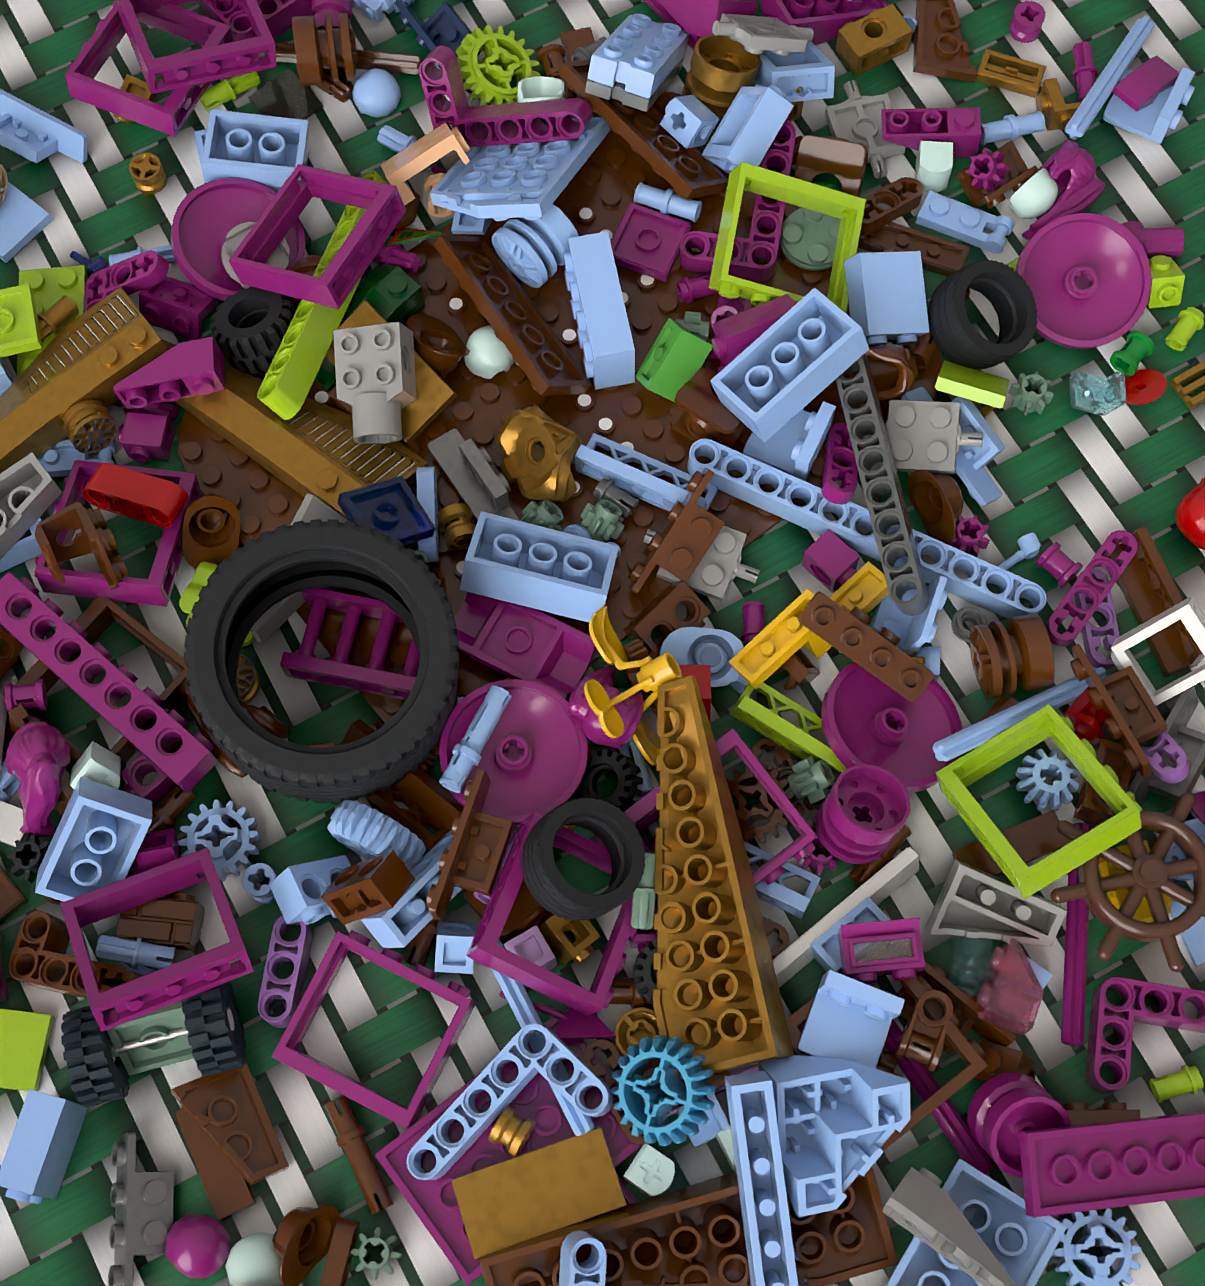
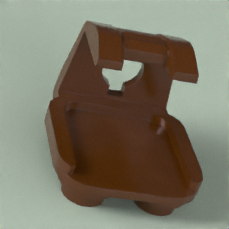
M75 502L36 525L35 538L38 546L44 555L52 577L60 583H65L66 581L58 563L90 553L94 554L110 589L120 587L119 583L123 582V577L129 575L121 556L117 552L118 546L110 528L107 527L99 508L92 511L91 508L85 509L80 502ZM68 528L74 531L81 529V532L77 533L75 538L69 543L62 544L56 541L57 534L63 529Z

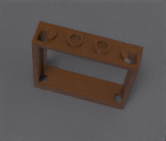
M98 596L75 620L89 634L85 640L92 645L113 621L180 673L159 696L163 700L159 706L165 712L169 713L172 709L175 710L184 699L188 698L185 691L189 690L190 687L186 678L185 670L187 667L184 663V658L109 598ZM81 651L74 652L69 657L68 662L76 660L80 656ZM38 660L14 686L36 683L37 679L43 678L46 691L48 692L60 678ZM25 710L29 715L27 717L29 723L46 722L33 710ZM157 718L148 719L143 725V730L152 728ZM63 736L69 744L70 757L77 762L84 752ZM124 736L110 750L121 758V771L126 768L128 760L135 753L140 752Z
M885 941L859 962L907 957L897 946L891 948ZM921 976L911 980L899 981L915 1001L927 991L933 990ZM814 998L786 1019L794 1055L811 1056L799 1051L797 1048L802 1035L797 1027L807 1020ZM926 1000L924 1002L923 1011L930 1020H940L943 1015V1009L934 1000ZM953 1013L945 1038L968 1067L910 1113V1121L901 1132L895 1130L882 1145L881 1149L883 1151L988 1066L983 1060L986 1055L978 1043L972 1038L966 1040L957 1029L960 1023Z

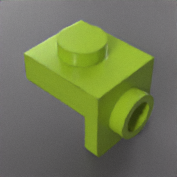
M1158 255L1148 259L1151 269V291L1147 303L1148 307L1159 308L1179 305L1182 298L1185 274L1171 257Z

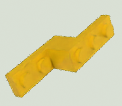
M868 561L829 598L840 606L843 604L850 610L857 606L868 614L889 594L885 575ZM808 588L728 661L731 667L755 690L802 646L817 659L822 657L832 647V645L798 621V616L815 595Z

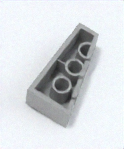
M30 453L0 474V560L62 493L33 453Z

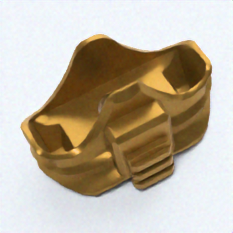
M537 405L523 410H514L508 416L497 435V444L505 457L501 461L500 468L507 482L518 483L522 495L528 499L567 501L577 491L576 483L570 471V464L574 454L581 445L578 435L551 419ZM539 441L542 442V444L544 445V448H545V449H543L542 447H540V446H538V445H536V444H537Z

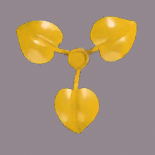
M604 606L592 615L589 622L590 636L597 650L607 663H614L618 670L641 667V671L636 673L639 683L611 700L602 685L595 679H590L584 684V693L590 708L598 716V721L606 735L615 739L624 732V723L615 709V705L642 689L645 692L652 690L653 693L643 702L644 713L658 697V686L681 679L682 673L677 661L669 652L653 660L650 656H647L642 660L628 662L626 652L609 621L607 606ZM642 716L632 737L644 758L651 765L657 766V755H660V739Z

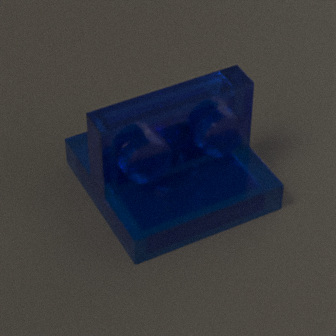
M402 476L339 494L337 502L348 521L355 522L357 526L362 527V525L372 527L373 531L384 532L389 535L390 539H397L404 545L427 539L434 535L436 527Z

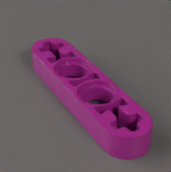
M1118 530L1112 532L1104 541L1048 620L1045 627L1051 643L1057 646H1067L1077 638L1138 550V542L1131 533L1125 530ZM1121 542L1126 547L1114 562L1109 557L1115 547ZM1095 567L1105 568L1110 573V580L1108 582L1096 581L1092 576V569ZM1078 593L1087 595L1091 600V607L1088 609L1076 607L1073 603V596ZM1068 614L1074 617L1067 631L1063 635L1057 632L1058 625L1063 623Z

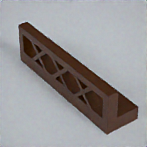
M1146 526L1135 530L1133 536L1138 542V550L1117 580L1138 625L1183 601ZM1123 543L1118 544L1109 558L1115 562L1126 546ZM1181 619L1146 638L1164 677L1195 667L1205 657Z
M359 719L351 723L343 742L338 745L359 740L373 733L374 730ZM420 767L411 774L407 773L405 779L396 784L394 782L390 785V788L382 792L380 790L374 792L375 795L367 797L393 820L416 834L430 850L452 829L455 816L458 813L462 814L464 809L447 789ZM394 801L403 802L409 807V810L400 808ZM421 823L432 826L438 832L434 835L431 834Z

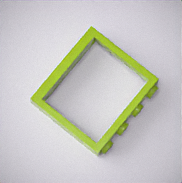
M741 162L729 174L709 288L719 291V294L726 298L742 297L751 300L750 303L755 306L788 294L796 303L804 297L728 275L743 190L841 219L827 298L846 313L848 292L844 261L857 254L866 199Z
M1050 704L936 772L941 792L1023 899L1028 898L1142 828L1140 818L1142 808L1135 801V795L1131 791L1124 792L1118 785L1119 779L1113 769L1107 764L1104 766L1100 764L1096 759V752L1089 741L1085 738L1080 740L1074 733L1075 730L1069 718H1064L1062 715L1059 716ZM1048 737H1051L1116 815L1028 868L966 787Z

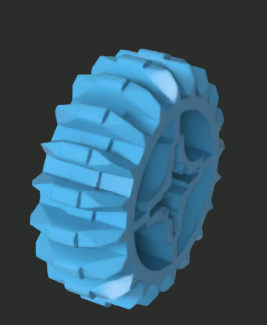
M661 1034L656 1035L654 1039L651 1037L642 1038L639 1041V1045H630L627 1048L628 1056H622L617 1060L622 1070L614 1071L611 1076L619 1082V1086L612 1087L610 1093L619 1095L620 1102H617L613 1109H623L625 1115L620 1123L624 1125L633 1123L631 1135L639 1136L644 1133V1142L649 1144L657 1140L661 1146L670 1145L672 1141L679 1144L686 1141L687 1135L689 1137L697 1135L700 1131L698 1125H704L708 1122L709 1117L704 1110H711L716 1104L707 1098V1094L714 1093L717 1087L707 1085L706 1078L711 1077L714 1071L711 1069L702 1070L701 1065L706 1057L703 1055L693 1057L695 1045L689 1043L682 1046L681 1038L675 1036L668 1040L667 1036ZM653 1058H661L660 1065L655 1067L653 1075L642 1076L644 1068ZM680 1073L683 1076L686 1086L681 1080ZM673 1105H685L678 1119L674 1122L665 1121L666 1114L671 1112Z

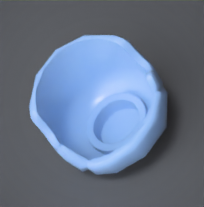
M374 68L364 71L356 78L352 95L353 101L362 114L377 118L388 116L397 108L401 98V90L396 79L389 72Z

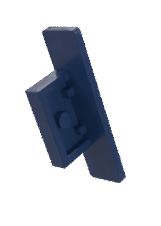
M396 0L394 2L401 11L398 15L399 18L410 29H415L417 32L416 40L426 50L430 49L432 51L437 46H446L458 57L456 50L466 35H471L472 32L451 5L444 2L424 22L412 6L403 0ZM434 62L441 70H443L438 63ZM470 89L465 90V91L468 92L469 94L472 93V91H471Z

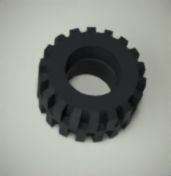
M250 286L248 289L244 290L243 288L237 291L238 293L233 296L230 295L225 299L224 303L216 308L217 313L213 314L211 318L213 323L210 325V329L231 367L243 373L250 371L251 374H258L263 370L264 372L268 371L296 310L288 296Z

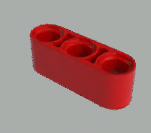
M105 462L99 465L81 491L84 499L94 507L162 528H170L189 499L187 492L176 483Z

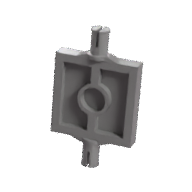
M722 13L720 21H715L712 27V32L715 36H729L730 39L745 46L744 50L753 54H763L764 50H769L782 56H790L791 52L804 53L807 42H811L814 35L813 29L810 27L789 26L776 17Z
M852 80L850 84V81H848L843 86L848 100L841 104L827 106L825 110V117L832 137L848 139L850 142L865 144L869 151L867 163L871 165L874 178L879 179V176L883 178L888 173L883 159L904 154L906 149L905 146L882 140L881 110L893 109L888 93L873 97L861 96L857 82Z
M890 400L888 420L885 427L897 471L914 472L916 470H925L929 473L955 474L956 457L961 446L982 447L983 432H962L959 423L961 405L957 402ZM875 431L866 433L862 440L871 438Z
M723 526L686 584L690 589L723 601L727 587L735 579V576L755 584L760 570L741 564V551L747 534ZM648 528L643 543L649 544L656 532ZM659 566L656 574L657 578L671 583L682 581Z

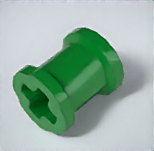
M1139 331L1130 332L1124 346L1120 350L1114 351L1110 358L1111 365L1126 376H1133L1137 372L1138 364L1144 357L1150 356L1155 351L1153 341L1146 334Z

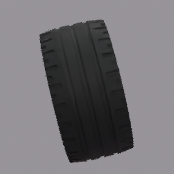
M983 260L969 264L943 280L934 290L933 295H931L927 314L932 338L939 347L938 349L942 351V354L953 363L975 370L994 367L1016 356L1033 339L1038 319L1037 305L1032 295L1033 293L1023 277L1007 264L1005 265L1002 262ZM966 288L980 292L991 302L995 309L1000 326L997 344L984 339L971 325L964 303Z
M578 798L556 806L536 822L523 844L521 869L524 882L531 892L530 894L534 896L536 902H539V905L544 907L545 910L567 920L593 919L617 908L633 894L644 873L645 849H643L644 844L638 829L635 827L636 825L632 823L631 819L621 809L601 799ZM576 825L590 830L603 842L610 854L612 867L609 887L604 892L590 895L576 890L563 879L555 865L553 854L555 834L560 828Z

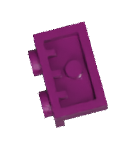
M168 276L160 283L139 292V311L149 324L194 340L202 336V321L218 305L217 298L204 293L194 285Z

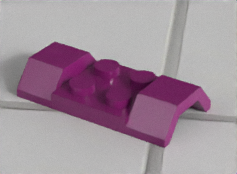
M467 592L465 601L454 618L457 625L460 651L512 679L528 680L547 686L566 700L570 698L575 685L585 676L596 651V646L591 636L537 609Z

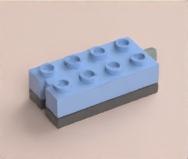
M630 14L592 54L585 93L607 100L613 98L622 101L623 105L647 112L682 69L690 33L682 31L681 27L676 24L656 23L651 21V18L647 15Z

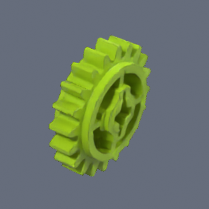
M486 25L483 31L477 27L471 35H466L456 53L462 79H465L464 89L472 91L469 100L472 101L477 97L480 98V106H486L488 103L491 105L518 103L519 81L541 76L540 73L533 71L539 65V61L529 59L534 51L533 49L525 50L523 48L524 38L517 42L514 40L515 32L513 30L506 36L502 26H499L493 32L490 25ZM484 51L485 54L482 64H478L477 60L478 52ZM516 75L517 85L515 88H511L512 76Z

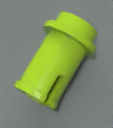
M1188 307L1179 313V321L1165 338L1166 344L1176 351H1183L1196 330L1203 328L1205 316L1195 307Z
M1186 1064L1182 1065L1179 1071L1149 1079L1151 1091L1158 1103L1187 1093L1197 1095L1198 1090L1204 1088L1203 1080L1197 1067H1188Z

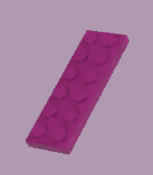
M1205 1111L1019 1131L1025 1210L1028 1216L1042 1217L1205 1196Z

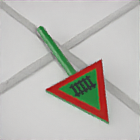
M403 228L398 230L394 236H389L385 243H388V246L392 244L400 245L439 236L441 232Z

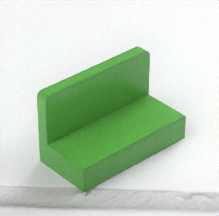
M668 318L635 377L648 390L675 402L678 390L701 368L713 346L710 342L690 333L679 322Z

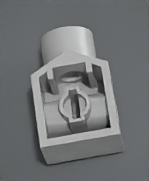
M400 322L333 330L337 399L352 407L353 440L362 444H387L402 440L401 410L417 399L413 331Z

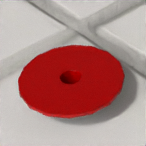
M1137 370L1133 376L1125 375L1119 379L1115 386V393L1119 400L1134 405L1147 404L1157 400L1164 394L1167 389V379L1156 370Z

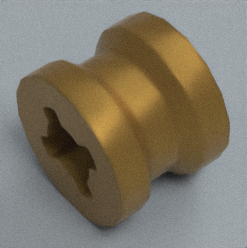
M141 153L131 160L129 171L140 192L148 195L156 194L165 187L167 176L156 155Z
M507 1106L492 1129L488 1140L494 1144L501 1143L505 1145L508 1153L516 1157L529 1138L536 1122L530 1118H520L517 1116L515 1109Z

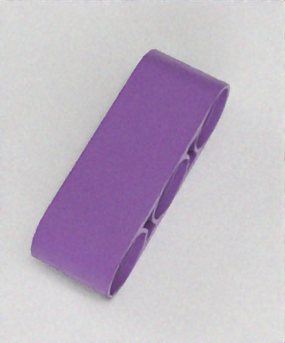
M283 915L275 921L258 999V1012L260 1016L270 1025L277 1028L288 1026L301 1001L313 940V932L309 925H304L303 921L286 924ZM294 925L301 926V934L297 940L292 942L285 941V933L289 927ZM286 962H292L294 964L292 975L286 979H278L277 971L279 967ZM279 999L286 1000L287 1008L285 1012L279 1017H271V1005Z

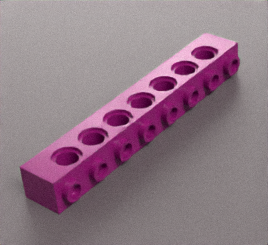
M8 572L0 580V625L184 792L188 793L218 762L210 752L214 746L199 732L193 737L185 729L188 722L174 709L169 713L165 712L159 706L163 700L148 686L143 691L134 683L138 678L126 666L122 664L117 669L109 662L113 656L99 642H96L93 646L85 640L89 634L74 620L67 624L60 617L64 612L52 600L48 598L43 603L36 596L40 592L39 589L26 577L19 581ZM32 608L28 615L20 617L25 609ZM56 629L55 634L51 638L44 639L50 630ZM81 651L80 656L76 660L68 662L69 657L74 652ZM106 673L102 682L93 684L97 675ZM131 695L127 705L118 707V702L121 698ZM157 718L152 728L143 730V725L148 719ZM182 741V746L178 751L168 753V748L173 742Z

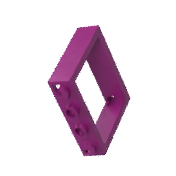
M115 0L112 9L105 19L99 21L93 36L83 44L76 60L68 65L69 69L65 74V80L68 84L70 97L175 137L212 81L176 88L162 106L94 80L126 34L118 13L117 1ZM171 3L160 5V9L136 13L138 21L203 45L202 48L232 42L231 26Z
M116 0L118 13L151 94L277 67L275 42L256 0H241L256 37L153 59L136 13L160 9L162 4L180 5L199 0ZM264 53L265 56L259 57L258 54ZM162 75L163 78L155 79V76Z
M298 164L228 261L241 284L339 309L407 210L396 186ZM312 197L367 209L320 278L265 264Z
M81 460L74 461L69 477L64 478V491L61 500H57L55 503L54 514L75 502H80L82 506L85 505L86 500L82 496L81 491L101 463ZM117 465L176 483L187 492L189 497L172 526L164 528L149 578L123 577V582L119 583L120 587L110 589L103 574L62 569L64 562H60L58 565L66 581L65 583H60L52 577L42 552L40 557L35 559L36 569L34 576L37 577L42 591L46 593L97 598L99 596L107 597L114 601L167 607L183 557L182 532L184 515L192 502L202 496L196 473ZM68 528L61 530L56 536V541L62 544L71 542L75 531Z
M732 728L715 741L720 760L722 761L735 751L800 835L799 838L752 873L755 886L763 880L767 885H770L786 872L782 865L793 857L799 862L816 849L812 842L817 839V836ZM659 785L624 812L636 826L657 811L656 793H659ZM641 839L644 844L643 849H645V852L653 853L651 849L648 847V845L645 843V841Z
M534 812L523 820L466 956L589 1016L605 1009L610 1003L614 989L611 988L615 974L617 975L625 964L627 954L624 953L627 941L631 940L637 931L636 928L631 926L633 894L621 906L589 991L496 945L524 879L521 869L523 844L533 826L543 817V815ZM562 827L557 831L553 843L554 846L610 875L612 874L610 854L605 847L566 827Z
M208 848L189 853L179 859L152 867L142 873L115 881L110 885L60 903L89 1005L102 1032L254 972ZM207 880L230 942L101 992L82 927ZM241 958V960L229 963L230 961ZM111 1008H115L114 1010H111V1011H109V1012H106V1013L104 1012V1011L109 1010V1009H111Z
M351 929L348 936L337 931L272 1057L405 1128H410L419 1118L477 1002L468 998L471 990L453 981H450L448 987L434 981L437 976L436 972L418 963L414 970L401 964L404 956L395 951L383 948L380 953L368 947L371 939ZM349 950L459 1006L408 1107L298 1050Z

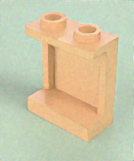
M445 122L382 163L381 167L390 185L397 187L404 205L415 199L406 180L452 150L457 152L464 165L470 162L466 153L471 149L457 127L450 130Z

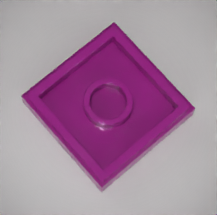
M630 202L611 241L615 264L666 282L679 256L682 237L690 232L691 223Z

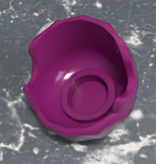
M187 1214L176 1221L167 1234L166 1256L180 1273L189 1278H208L221 1270L227 1261L231 1250V1239L223 1225L213 1217L206 1214Z

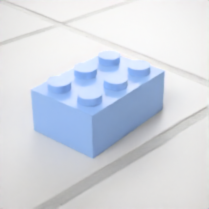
M210 109L201 162L204 183L223 178H240L260 183L278 193L298 164L307 166L310 146L309 121Z
M80 776L38 869L35 893L65 902L79 895L110 885L115 881L125 879L152 822V801Z

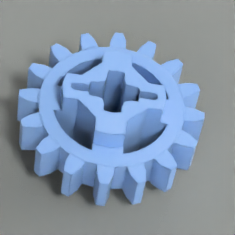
M214 800L213 809L210 810L204 804H201V814L198 817L192 813L187 815L192 822L191 826H181L180 828L187 835V838L178 841V845L182 849L187 850L181 857L208 848L221 881L226 880L227 872L229 871L236 877L240 876L238 867L241 864L246 867L252 865L248 859L249 854H259V850L252 844L261 840V835L256 831H251L258 826L254 818H248L249 812L246 808L242 807L237 811V806L233 801H229L226 807L223 808L219 800ZM227 818L239 823L242 829L238 830L237 827L229 828ZM223 834L226 838L220 840V846H216L213 842L219 841L220 835Z
M1106 1208L1101 1211L1100 1215L1097 1214V1210L1085 1211V1217L1082 1212L1071 1213L1073 1222L1067 1219L1059 1221L1066 1225L1067 1228L1059 1241V1249H1055L1052 1256L1061 1258L1062 1263L1058 1264L1055 1270L1056 1272H1068L1069 1276L1065 1282L1067 1286H1073L1078 1282L1080 1286H1120L1119 1281L1125 1284L1133 1283L1134 1280L1128 1271L1129 1269H1140L1141 1265L1132 1260V1254L1142 1251L1141 1247L1131 1246L1130 1240L1137 1233L1135 1230H1123L1122 1227L1126 1222L1124 1217L1111 1220L1112 1210ZM1084 1226L1082 1228V1237L1076 1244L1071 1245L1075 1232ZM1105 1227L1114 1234L1118 1243H1115L1105 1234ZM1095 1246L1102 1247V1249H1110L1111 1253H1103L1102 1256L1096 1258V1256L1089 1255V1253H1081L1080 1250ZM1116 1258H1121L1116 1271L1110 1275L1109 1267ZM1073 1260H1077L1086 1268L1087 1276L1077 1269Z

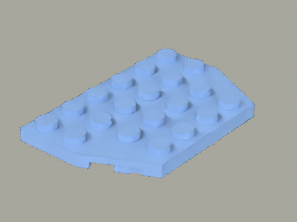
M592 117L582 135L573 140L470 147L471 150L466 153L470 162L464 165L460 158L429 192L432 204L477 218H493L495 221H504L511 217H524L526 220L539 219L546 213L611 130L609 123L603 117ZM571 118L573 121L579 123V120L577 118ZM541 121L545 125H548L547 121Z

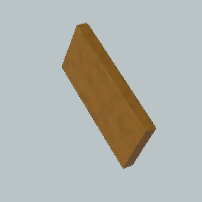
M365 300L338 330L385 324L388 322ZM333 338L325 357L335 366ZM415 350L417 399L401 410L402 438L409 444L458 396Z
M601 1127L583 1135L563 1140L451 1180L474 1259H479L523 1241L627 1206Z

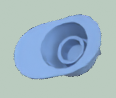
M683 627L671 632L662 643L660 655L669 652L675 658L678 665H710L711 687H719L736 681L740 676L728 661L744 647L735 635L721 629Z

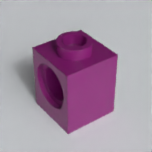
M828 529L804 552L802 566L827 589L833 592L857 572L856 568L860 556Z
M143 753L122 770L120 774L128 782L123 789L127 793L152 801V807L177 786ZM157 772V777L153 783L149 785L142 784L144 777L148 773Z

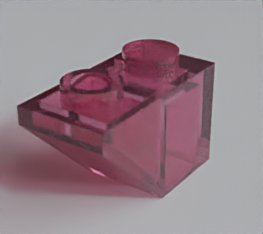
M1011 938L1002 947L997 946L991 956L989 968L993 969L990 982H984L978 994L977 1004L982 1005L978 1017L1022 1036L1033 1028L1044 991L1020 942Z

